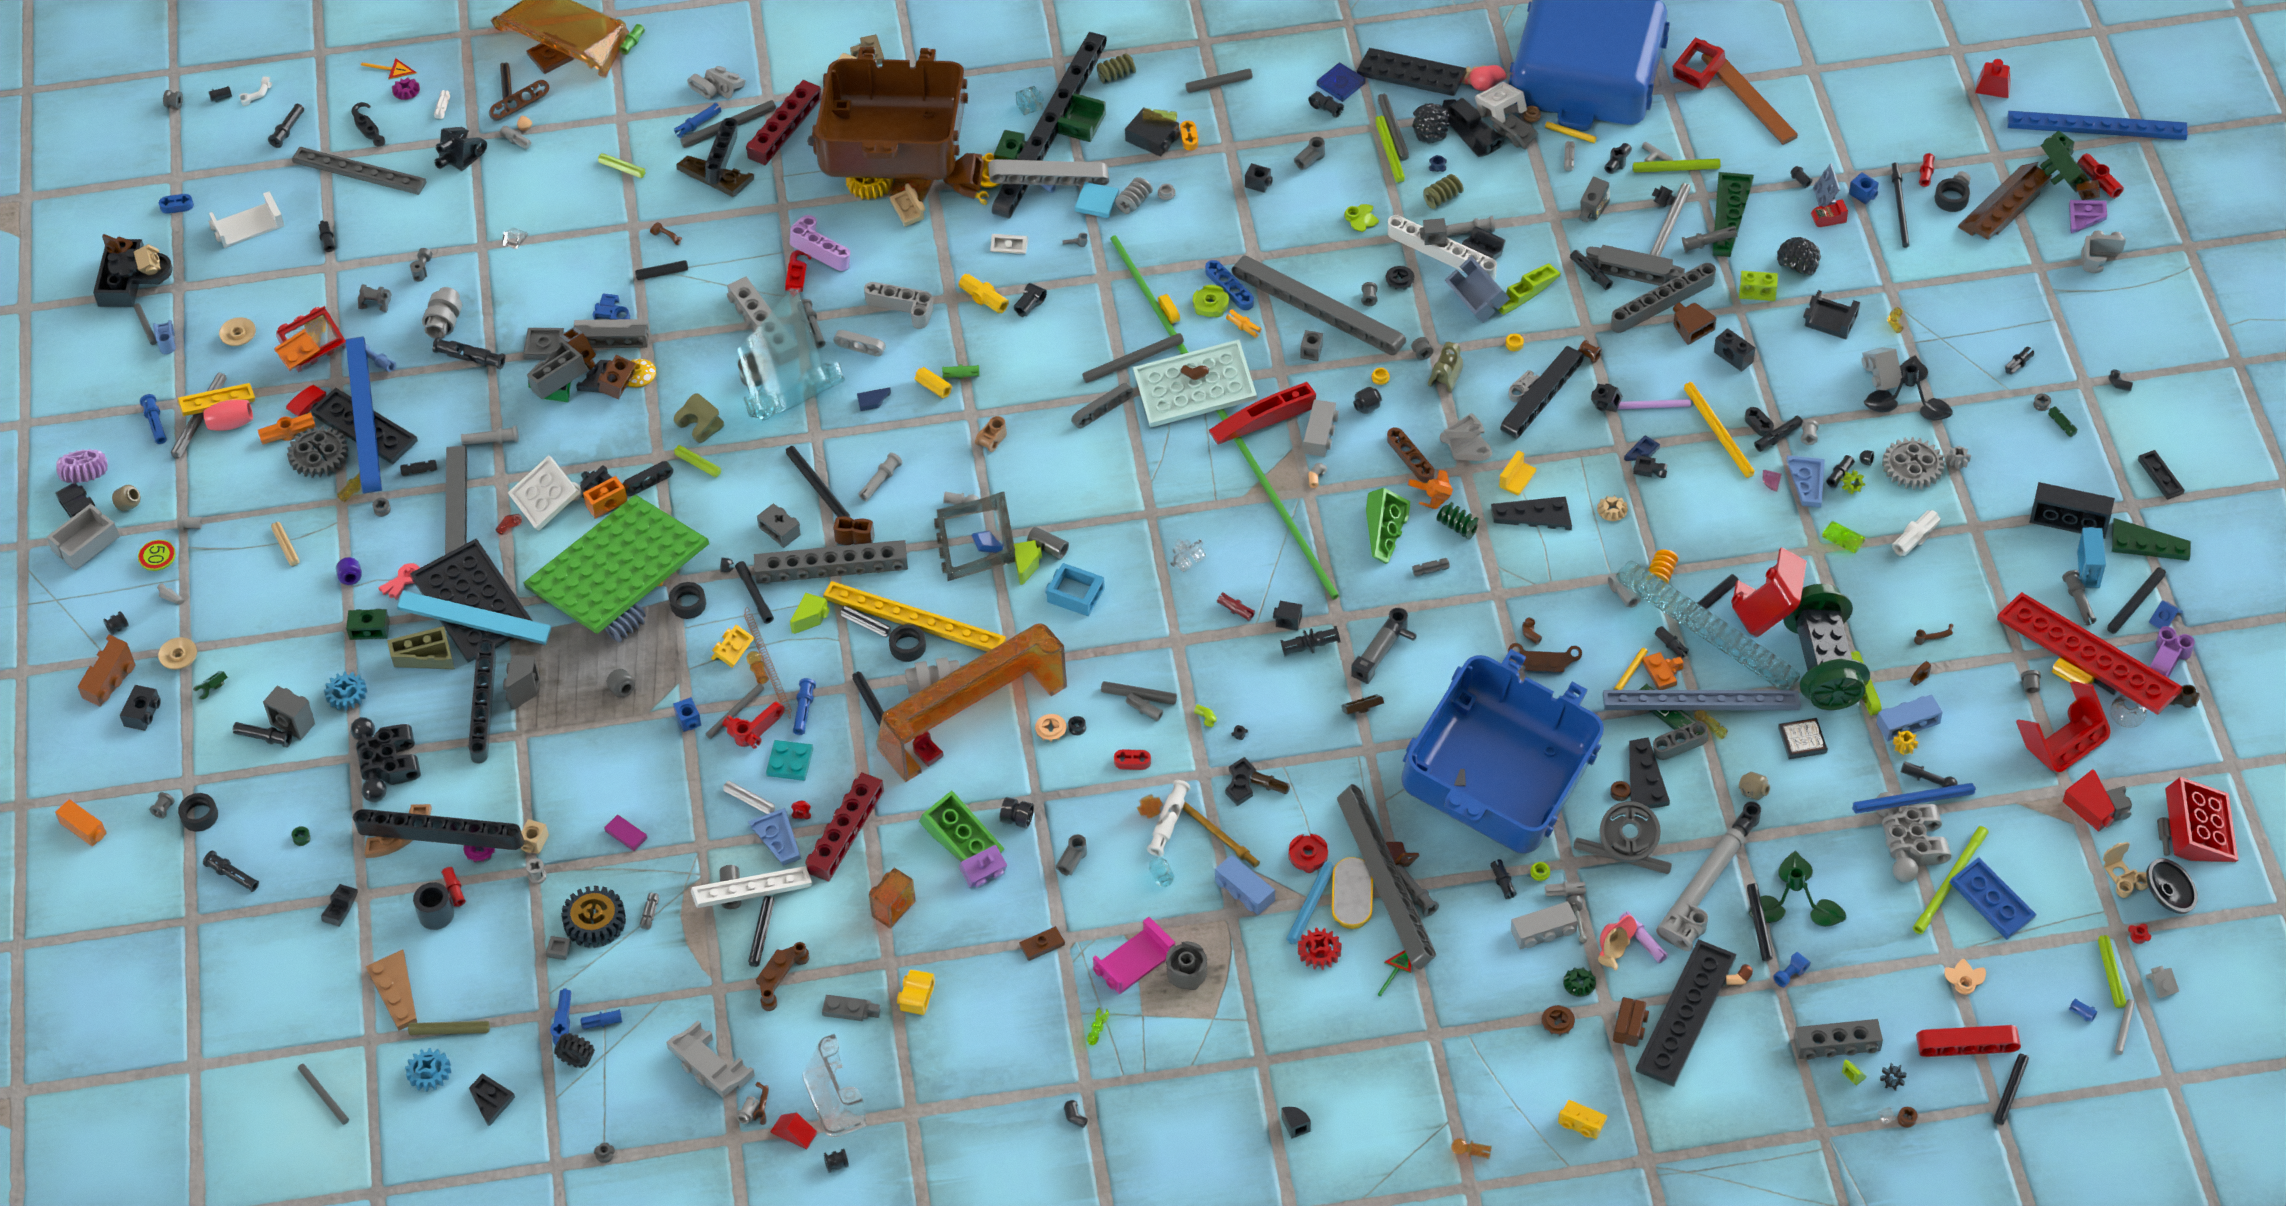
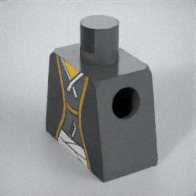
M1594 176L1592 177L1580 201L1581 214L1579 218L1582 221L1588 222L1590 218L1598 220L1610 202L1609 182Z

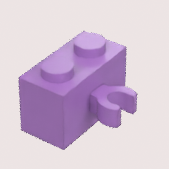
M996 845L962 861L959 865V869L970 888L983 886L987 883L986 880L991 877L994 879L999 878L1004 874L1007 867Z

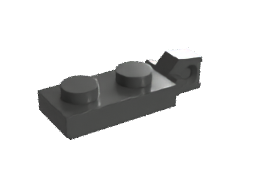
M826 994L822 1016L863 1021V1019L868 1017L879 1018L881 1010L879 1004L871 1003L869 1000Z

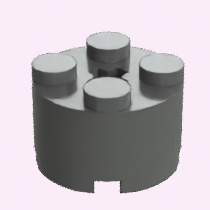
M1185 941L1169 949L1166 955V971L1169 983L1181 989L1196 990L1207 977V956L1199 944Z

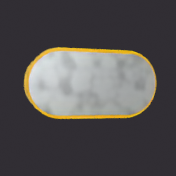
M1349 857L1339 861L1333 869L1332 916L1342 927L1357 929L1364 926L1372 917L1373 878L1363 859Z

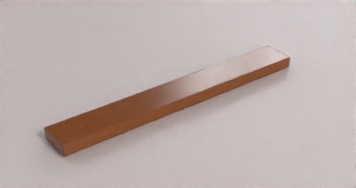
M1702 54L1701 57L1707 66L1713 59L1705 54ZM1726 59V62L1716 75L1782 145L1797 139L1798 133Z

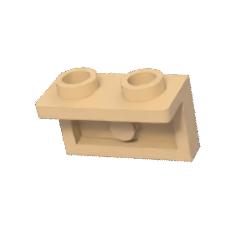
M909 183L905 184V191L890 196V202L905 227L923 220L925 211L923 202L918 201L917 192L914 188L910 187Z

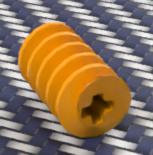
M1666 549L1658 550L1654 554L1652 563L1644 578L1645 584L1650 589L1662 591L1669 584L1679 559L1677 554Z

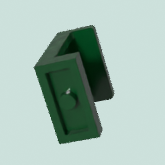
M1074 93L1072 95V104L1065 117H1060L1057 121L1058 134L1091 142L1106 115V102Z

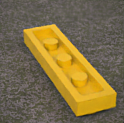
M250 383L178 397L177 402L182 415L188 416L203 413L205 409L213 404L226 400L239 399L248 400L249 403L255 402V396Z

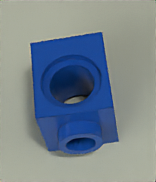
M1861 172L1850 182L1849 194L1866 205L1870 200H1874L1877 197L1879 183Z
M692 697L673 703L676 718L683 732L702 726L699 712Z

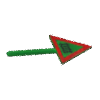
M1405 950L1384 962L1395 967V969L1379 991L1378 996H1382L1399 969L1411 973V962Z

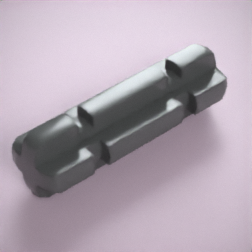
M1447 558L1439 559L1438 562L1434 560L1422 563L1421 566L1420 564L1412 566V571L1415 576H1420L1423 573L1429 574L1440 571V569H1449L1450 564Z
M651 892L648 894V901L645 904L643 917L640 921L642 929L649 930L651 928V921L654 919L656 905L659 901L657 893Z

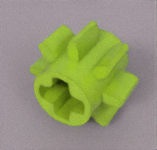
M1853 470L1852 474L1845 472L1844 478L1840 479L1844 484L1842 489L1848 490L1850 494H1853L1854 491L1861 492L1860 489L1862 486H1865V483L1862 481L1864 475H1858L1856 470Z

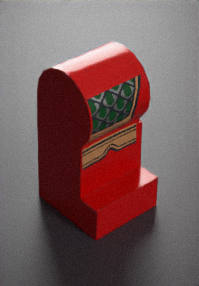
M1843 199L1836 200V203L1833 205L1814 208L1811 211V216L1817 227L1847 223L1848 209Z

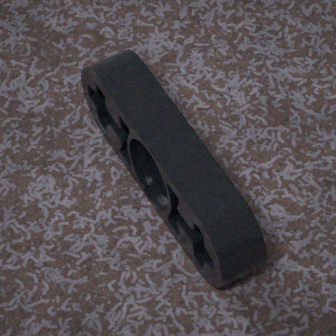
M662 461L626 479L622 485L625 487L626 495L633 496L669 478L674 470L667 461Z

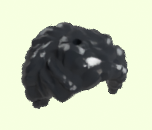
M1425 103L1413 112L1415 119L1412 127L1419 141L1429 144L1445 139L1447 136L1446 132H1448L1447 127L1450 126L1447 109L1438 104Z
M1803 237L1787 239L1780 245L1777 251V260L1780 266H1788L1792 270L1795 269L1799 273L1808 275L1815 274L1821 259L1818 246Z

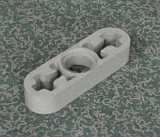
M838 330L833 339L834 343L839 347L873 356H881L886 348L885 343L879 339L845 330Z

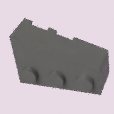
M563 339L558 342L559 345L555 350L551 349L548 352L549 356L544 361H540L527 374L532 392L541 399H544L587 372L582 355Z

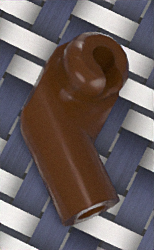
M1183 365L1180 372L1193 380H1198L1209 373V368L1205 365L1195 368Z
M1528 617L1522 624V633L1527 639L1538 645L1542 640V636L1534 632L1535 620Z

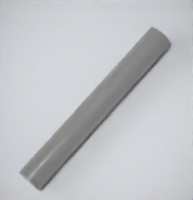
M2131 999L2126 1001L2114 1051L2117 1055L2123 1054L2135 1001Z

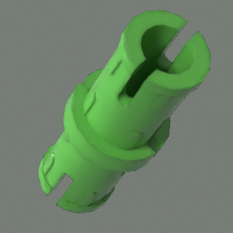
M636 24L633 30L625 36L624 42L619 46V51L622 54L627 55L632 47L639 42L640 36L645 32L641 24Z
M959 364V366L953 367L942 366L943 378L959 377V379H963V377H980L979 365L963 366Z

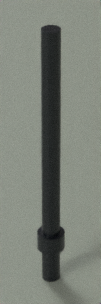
M1894 162L1892 163L1893 173L1891 179L1895 187L1902 247L1907 248L1909 247V237L1901 185L1903 179L1902 173L1899 170V164Z

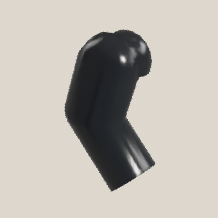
M1075 1100L1067 1101L1064 1105L1066 1119L1084 1128L1088 1118L1078 1114L1076 1107L1078 1103Z

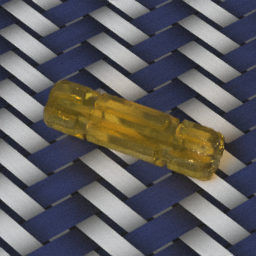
M1145 108L1143 110V118L1167 121L1168 119L1170 122H1176L1177 112L1170 111L1169 113L1167 110L1158 109L1151 111V109Z
M1704 710L1695 712L1694 718L1705 723L1712 733H1716L1717 737L1723 739L1727 736L1728 730L1724 726H1720V723L1709 714L1706 715L1707 713Z

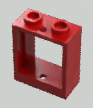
M1695 37L1672 66L1673 77L1704 90L1726 62L1725 50ZM1697 51L1713 58L1702 73L1686 66Z

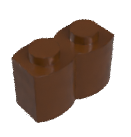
M844 516L835 519L833 530L836 543L840 545L873 543L875 537L873 521L864 518L854 520Z

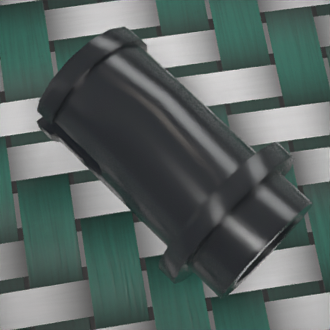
M229 86L209 91L211 102L232 97Z
M1795 166L1790 172L1791 177L1796 179L1804 188L1811 185L1813 180L1803 171L1802 167Z

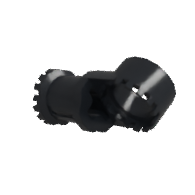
M1318 91L1308 97V101L1314 109L1321 108L1324 111L1327 110L1332 113L1333 117H1339L1344 110L1342 103H1337L1333 100V97H1326Z

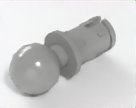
M945 491L943 504L958 505L960 508L965 504L968 508L975 509L979 505V498L974 494L964 497V493L956 494Z

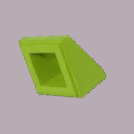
M1847 1059L1844 1061L1842 1073L1857 1086L1866 1079L1867 1076L1855 1064Z

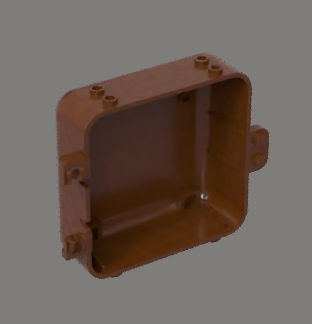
M860 47L857 59L844 58L832 62L828 66L827 73L823 75L824 89L817 123L812 127L813 151L817 155L818 166L824 174L830 177L942 180L953 172L956 156H959L960 146L958 144L965 104H968V93H965L967 79H964V68L962 65L953 61H936V49L929 48L920 49L919 59L916 61L915 67H910V60L882 59V66H878L875 60V47Z

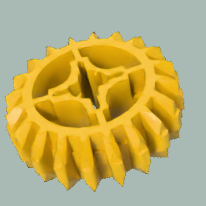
M846 178V186L855 197L860 196L861 200L867 198L869 201L870 198L876 200L877 196L882 197L883 193L888 194L894 180Z

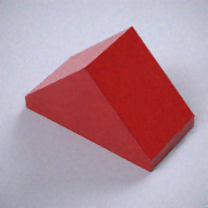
M797 1112L781 1115L770 1131L772 1134L806 1150L817 1135V1131Z

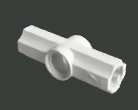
M1927 510L1916 522L1911 521L1905 528L1904 533L1892 544L1895 553L1900 557L1906 556L1917 544L1922 545L1928 538L1929 533L1940 523L1941 518L1938 516V513L1934 510Z

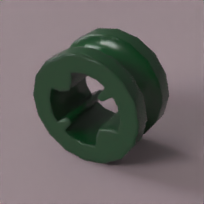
M303 826L296 827L291 833L293 842L297 846H304L311 839L308 828Z

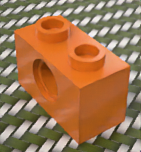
M616 476L583 492L586 508L595 519L627 501L625 487Z

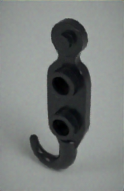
M365 102L355 104L352 107L351 113L356 127L366 138L373 139L375 146H383L385 138L379 135L378 127L368 116L358 112L360 107L370 108L371 106Z

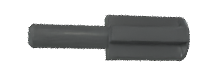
M2161 817L2157 820L2159 839L2163 843L2164 855L2169 856V840L2171 837L2169 818Z

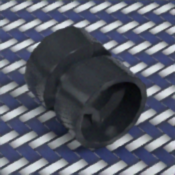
M1005 797L1001 806L999 820L1007 824L1015 822L1016 826L1028 828L1032 821L1034 804L1026 801L1019 803L1017 799Z

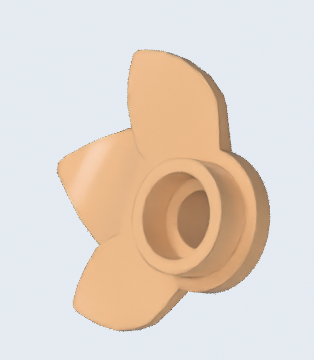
M1962 959L1957 963L1955 969L1946 967L1944 974L1947 981L1954 984L1955 989L1959 993L1968 995L1974 992L1976 986L1984 982L1986 970L1983 967L1973 970L1969 963Z

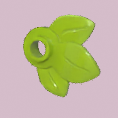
M1361 204L1358 207L1350 206L1344 212V218L1351 223V227L1360 232H1365L1366 227H1373L1379 223L1378 218L1371 214L1373 206L1369 204Z

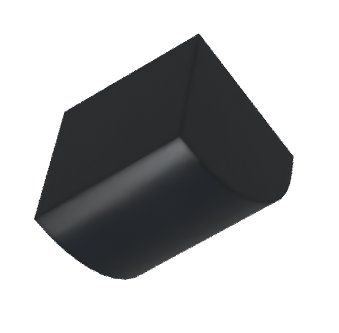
M1296 1107L1281 1108V1119L1291 1139L1311 1132V1120L1303 1110Z

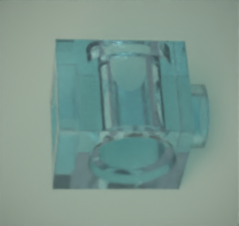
M1035 86L1016 92V105L1023 115L1043 109V94Z

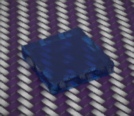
M1339 62L1316 81V86L1343 102L1365 84L1366 78Z

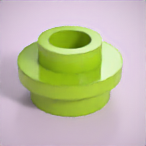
M1536 862L1530 869V875L1536 881H1545L1550 876V868L1544 862Z

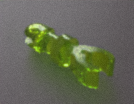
M1100 1007L1097 1008L1095 1022L1091 1025L1092 1031L1087 1037L1090 1045L1097 1044L1099 1033L1104 1029L1103 1024L1110 1016L1108 1009L1100 1017L1102 1011Z

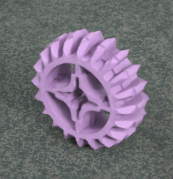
M82 449L69 452V454H64L56 462L57 475L59 479L64 482L66 481V483L72 482L75 484L77 482L82 483L95 480V478H100L108 470L105 454L96 449Z

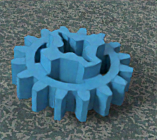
M345 671L342 676L337 673V678H329L331 683L325 684L324 694L327 703H330L331 707L336 706L337 710L344 707L345 711H347L349 706L354 709L356 703L361 705V699H366V683L364 679H361L360 675L355 677L354 672L347 675Z
M428 1048L427 1052L421 1049L419 1055L413 1054V1060H407L409 1066H405L406 1077L412 1087L416 1085L417 1090H420L422 1087L425 1088L426 1092H428L429 1087L436 1090V1085H444L443 1079L449 1080L448 1074L451 1073V1064L446 1054H440L439 1049H436L435 1052H432L431 1048Z

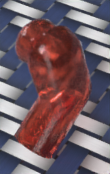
M520 514L505 516L496 527V532L503 535L508 528L519 526L522 522V516Z

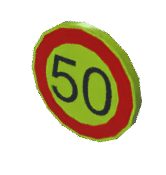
M153 540L146 543L139 550L138 562L149 571L163 570L172 564L176 557V551L174 546L166 540Z

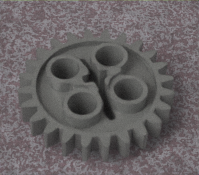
M315 426L314 431L308 428L307 433L300 432L301 437L294 436L295 441H290L291 447L287 448L289 464L293 470H297L298 474L303 473L304 477L311 474V478H314L315 474H318L319 478H321L322 473L329 476L328 471L330 470L335 473V467L341 468L340 463L346 462L345 457H348L347 451H349L343 434H338V430L332 432L331 427L325 430L324 426L320 430Z

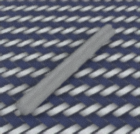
M1681 184L1649 255L1660 257L1689 194V184Z

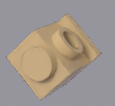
M147 244L134 251L139 271L147 275H153L161 269L160 259L157 255L159 249Z

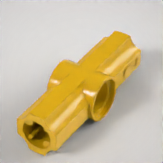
M966 273L958 282L959 287L972 295L973 300L977 304H985L1001 314L1006 311L1009 300L995 292L994 287L990 283H982Z

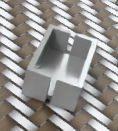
M89 504L48 535L47 540L52 552L62 560L64 559L74 570H77L120 536L115 523L104 514L102 515V512L92 504Z

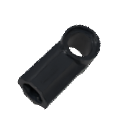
M1028 283L1024 289L1023 296L1014 305V311L1021 317L1027 316L1037 303L1042 304L1044 302L1047 290L1033 283Z

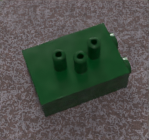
M2056 135L2044 140L2040 146L2049 158L2040 164V167L2047 176L2058 170L2060 173L2051 179L2052 184L2056 185L2065 179L2077 193V184L2090 180Z

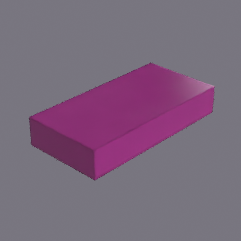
M618 814L604 827L605 832L633 851L647 839V834Z

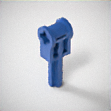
M563 988L559 992L558 1009L555 1011L554 1023L550 1027L555 1046L560 1036L564 1033L568 1034L570 1029L569 1011L572 992L567 990V988Z

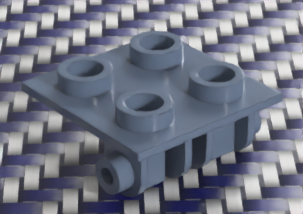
M1831 163L1813 187L1818 205L1823 207L1835 204V196L1840 191Z

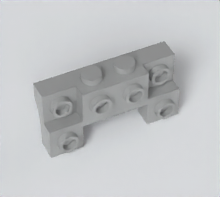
M697 1021L684 1032L669 1039L666 1042L667 1048L682 1061V1068L687 1073L691 1072L700 1085H705L710 1090L713 1088L724 1098L734 1088L738 1087L740 1089L755 1076L754 1069L751 1067L748 1069L744 1066L743 1060L740 1057L727 1068V1064L706 1046L713 1040L712 1033L702 1029L701 1023Z

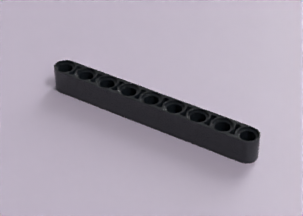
M360 809L353 814V820L358 833L365 836L507 850L520 849L525 842L520 827L514 823Z

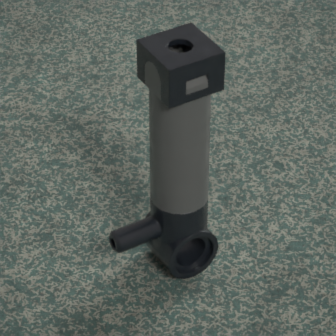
M1394 608L1389 612V618L1362 656H1358L1351 665V677L1369 684L1375 675V669L1400 635L1412 641L1416 639L1417 635L1407 630L1408 613L1406 610Z

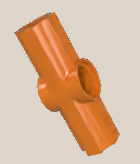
M308 413L295 418L281 417L276 424L258 429L257 431L262 445L279 439L290 441L298 433L307 431L308 428L313 429L316 425L312 414Z

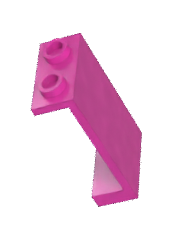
M1148 917L1143 920V930L1104 959L1100 960L1095 955L1093 957V970L1097 976H1102L1106 980L1110 989H1115L1121 994L1165 962L1167 952L1176 944L1169 935Z

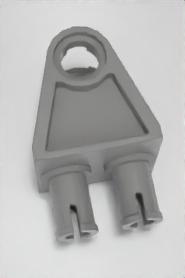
M1472 413L1440 434V441L1449 444L1455 460L1483 461L1492 456L1491 447L1480 435V433L1485 432L1483 424Z

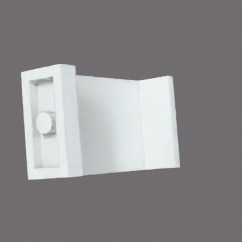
M270 191L263 193L265 204L217 221L213 212H210L211 220L208 222L211 230L216 231L214 235L217 242H221L223 247L226 248L284 227L282 215Z

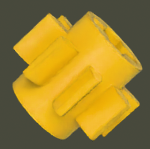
M1909 730L1899 731L1897 737L1893 739V744L1896 745L1895 751L1902 755L1913 754L1914 748L1918 747V741H1915L1916 734L1913 735Z

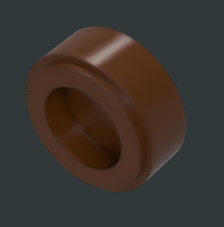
M1616 781L1611 785L1610 795L1614 800L1625 801L1630 796L1631 788L1624 781Z

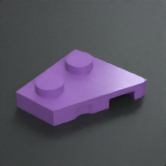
M2070 200L2071 233L2105 221L2107 219V202Z

